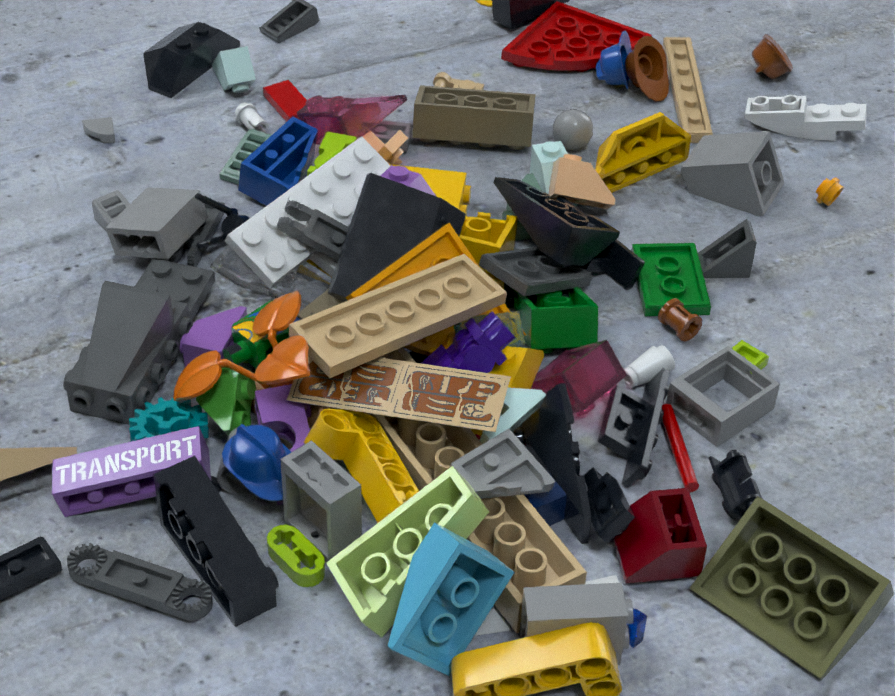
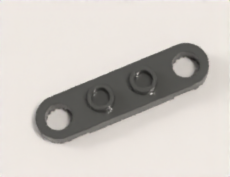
M89 543V546L82 544L80 548L79 546L75 547V551L71 550L69 552L70 556L68 555L67 557L69 575L78 583L185 620L201 619L212 609L213 599L209 585L204 584L202 580L199 582L197 579L184 577L182 573L115 550L111 552L100 548L97 544L93 546L92 543ZM87 559L98 561L95 563L96 566H92V569L87 567V570H85L84 567L81 569L78 566L80 562ZM190 595L202 597L201 602H197L198 605L194 603L193 606L191 604L186 606V603H182V600Z

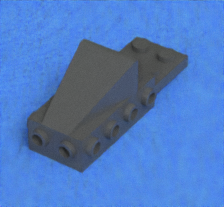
M153 258L134 287L104 281L90 343L81 350L79 360L73 369L66 373L63 387L67 391L70 411L129 425V418L135 417V409L145 410L144 403L151 402L180 353L182 336L185 333H189L193 326L192 319L215 282L214 271Z

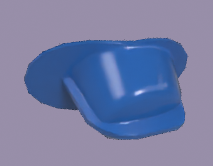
M622 31L618 44L601 51L600 60L596 64V75L599 80H605L608 85H626V88L629 89V78L625 71V59L632 49L630 38L626 31Z
M241 424L237 428L236 435L231 437L224 446L222 458L225 467L250 492L260 499L268 501L283 500L280 459L290 454L291 451L281 442L279 436L271 428L265 425L245 426Z

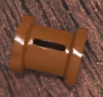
M677 298L667 301L658 314V320L675 330L677 337L684 342L692 339L702 327V318L697 314H691L684 308V304Z

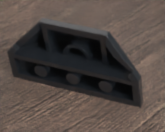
M196 22L178 27L143 53L148 89L168 98L174 97L211 69L212 63L220 51L240 47V41L206 23Z

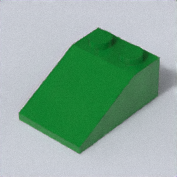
M509 286L510 293L514 296V308L518 323L526 334L523 340L530 349L550 353L554 351V348L584 351L587 349V346H598V305L579 287L568 289L569 298L562 296V290L536 294V300H530L527 296H523Z

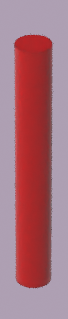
M664 404L661 408L664 410L662 422L684 488H688L689 492H694L699 488V483L672 405Z

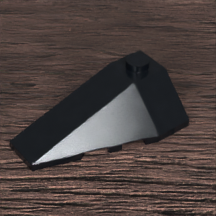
M495 177L493 183L539 250L549 256L551 263L558 267L569 268L570 265L584 266L619 237L620 231L593 215H588L586 218L574 213V206L549 199L550 195L521 180Z
M561 383L545 393L546 397L541 407L522 423L513 434L567 494L564 520L580 543L585 544L589 543L592 516L584 475H579L578 441L573 442L570 424L574 423L573 411L566 385Z

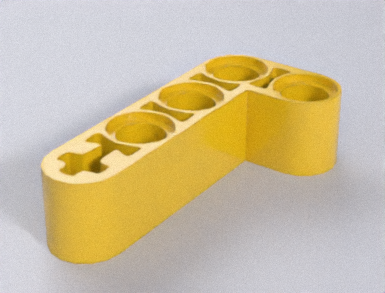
M328 408L320 412L304 443L306 444L312 440L333 460L344 461L351 476L361 484V494L377 523L419 492L376 418L366 412Z
M583 623L457 654L451 660L454 696H526L577 683L581 684L586 696H619L622 691L616 652L607 629L599 623Z

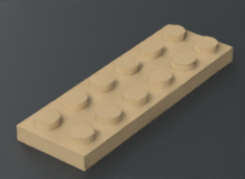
M462 254L289 324V336H303L308 342V356L329 378H332L500 306L506 302L507 292L469 257Z

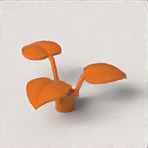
M296 290L282 295L268 303L257 314L253 323V331L257 336L268 334L273 351L272 354H268L267 358L258 365L255 373L227 359L220 360L221 355L216 350L208 351L193 359L184 368L175 385L174 401L179 402L181 400L193 399L207 392L218 381L222 368H230L256 381L264 389L269 386L274 388L293 384L295 379L309 377V347L307 340L300 335L289 337L279 344L276 340L277 331L287 329L289 324L293 323L301 307V294Z

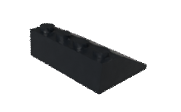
M368 173L328 294L342 302L348 301L345 298L444 225L450 223L458 236H460L466 214L440 197L382 176Z

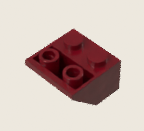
M677 488L650 491L631 504L630 508L635 518L623 533L613 538L625 584L698 577L703 570L707 544L689 489Z

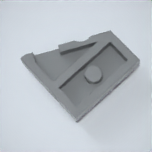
M510 429L505 430L450 464V467L453 466L472 486L480 499L549 492L553 489L556 482Z

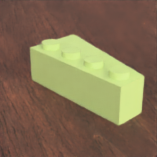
M451 466L331 558L326 564L360 621L380 637H383L394 624L412 557L434 522L467 539L489 511L472 486Z

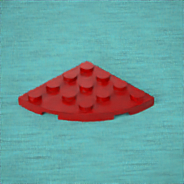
M556 1L502 49L501 59L511 62L518 67L526 66L547 70H577L584 72L596 68V64L600 60L601 51L618 44L622 31L628 33L632 50H634L639 39L644 36L652 37V34Z

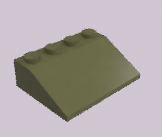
M759 496L756 497L690 587L692 592L821 681L873 625L894 595L889 579Z

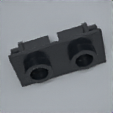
M739 450L729 451L726 458L721 462L710 456L709 461L714 472L712 479L720 489L724 499L722 506L732 519L740 520L756 497L762 498L756 481L751 478L753 474L747 457Z

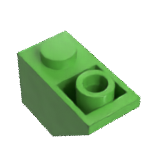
M222 368L218 381L207 392L196 397V401L229 436L230 432L241 424L245 426L251 425L250 411L252 400L255 399L256 384L254 380L230 368Z

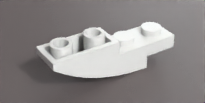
M796 95L748 98L745 111V119L770 131L787 136L836 141L837 131L865 130L867 117L866 104H816L807 106L806 96Z

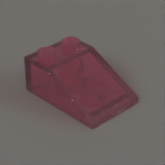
M356 94L329 97L318 95L308 99L306 105L296 113L299 120L318 129L316 144H321L327 131L355 136L358 139L406 102L407 97L400 94Z

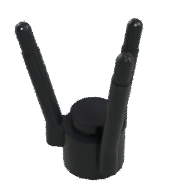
M200 193L195 194L197 200L227 215L221 225L224 234L198 242L196 247L203 248L226 243L227 235L250 218L246 215H239L236 208H229Z

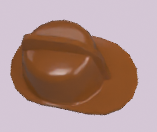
M765 34L761 42L752 51V57L757 65L754 70L755 73L762 71L768 78L776 79L787 72H792L793 66L786 53L770 35Z
M644 36L637 41L634 50L627 55L625 71L632 83L637 88H640L649 99L662 101L669 93L666 54L663 46L657 39L651 36Z

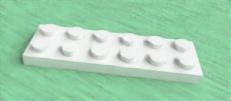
M361 136L229 233L225 242L271 289L318 252V250L300 241L299 238L290 237L277 228L279 218L284 216L306 225L307 221H298L285 212L284 208L287 201H297L313 210L317 209L349 227L366 175L373 173L380 176L390 165Z

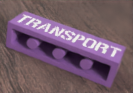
M197 426L53 459L52 495L64 517L155 497L156 490L153 474L194 455L211 480L209 448L200 427Z

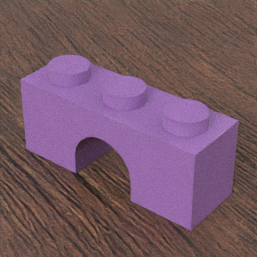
M292 384L255 391V412L258 425H265L271 428L279 438L289 441L293 446L290 449L291 452L305 445V438L311 429L307 418L311 417L310 404L287 401ZM283 500L276 501L277 505L283 504Z

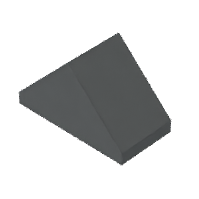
M748 219L698 252L704 278H750L757 242L751 222Z

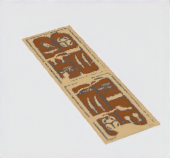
M308 356L310 376L293 381L287 401L496 432L511 376L378 357L329 378Z

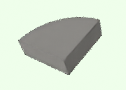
M112 117L82 120L83 129L87 136L91 137L92 135L100 138V142L115 143Z

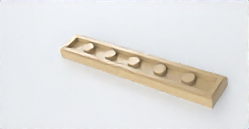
M690 37L663 38V49L666 54L667 70L678 123L683 130L691 135L690 143H699L703 136L713 135L692 41Z

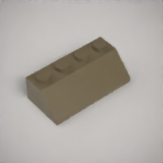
M420 85L414 103L413 138H420L422 142L427 143L446 140L454 145H463L466 142L478 143L482 147L507 145L508 148L515 150L531 147L536 94Z

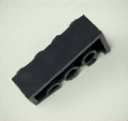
M194 455L153 474L161 526L200 580L204 581V584L209 585L212 596L233 625L237 627L276 607V589L279 587V583L275 573L269 566L266 567L255 547L246 537L196 456Z

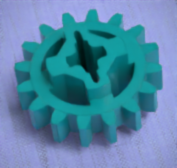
M160 397L158 398V404L153 405L150 402H145V410L135 409V417L129 418L130 442L197 426L200 427L203 437L209 438L208 414L202 413L200 405L192 407L191 399L180 403L174 401L173 397L167 401Z

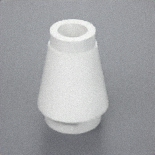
M651 346L628 365L627 368L622 370V377L630 388H634L635 386L649 383L663 368L668 371L674 370L675 361L665 346Z

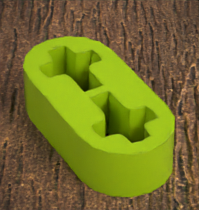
M279 525L269 531L267 535L268 555L294 583L302 587H313L323 581L325 577L324 556L297 528L291 525ZM291 543L292 550L287 546V544ZM301 562H302L306 567H303V568L301 569Z

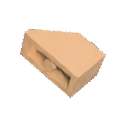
M564 154L563 157H559L553 162L548 193L550 195L549 199L556 200L557 197H564L571 203L601 209H609L615 205V197L591 163L581 161L582 157L572 154Z

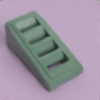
M249 129L220 172V179L239 185L240 171L236 169H240L241 162L263 144L271 134Z

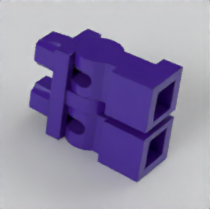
M491 311L479 323L470 318L464 324L467 329L459 331L455 335L453 343L447 349L441 344L421 364L489 373L493 369L495 362L500 366L507 359L502 350L516 337L501 319Z

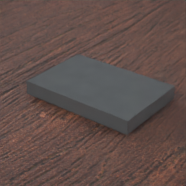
M538 247L487 253L481 256L479 266L523 296L589 286L593 277L590 272L579 265H570L569 268H562L552 264L551 258L540 251Z

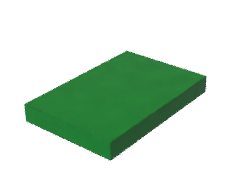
M695 243L632 244L631 251L645 262L637 278L645 317L658 316L660 309L667 301L673 298L680 300L684 304V308L691 314L710 315L711 303Z

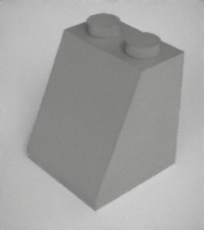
M770 131L705 135L681 166V176L686 182L689 193L756 216H764L784 185V179Z

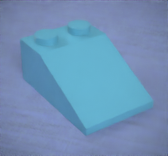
M434 522L412 557L388 647L449 676L452 658L466 650L515 572L489 551Z

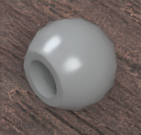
M577 109L564 110L560 113L553 123L555 141H561L564 148L569 150L581 149L588 144L593 136V124L587 113Z

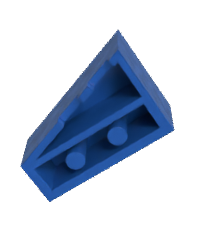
M292 116L241 162L238 191L267 206L307 176V170L314 158L318 129Z

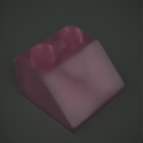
M603 340L563 352L537 372L531 389L542 390L546 393L557 384L565 383L572 411L577 416H581L595 408L594 402L598 398L610 395V392L617 386L616 384L625 378L627 374L609 342Z

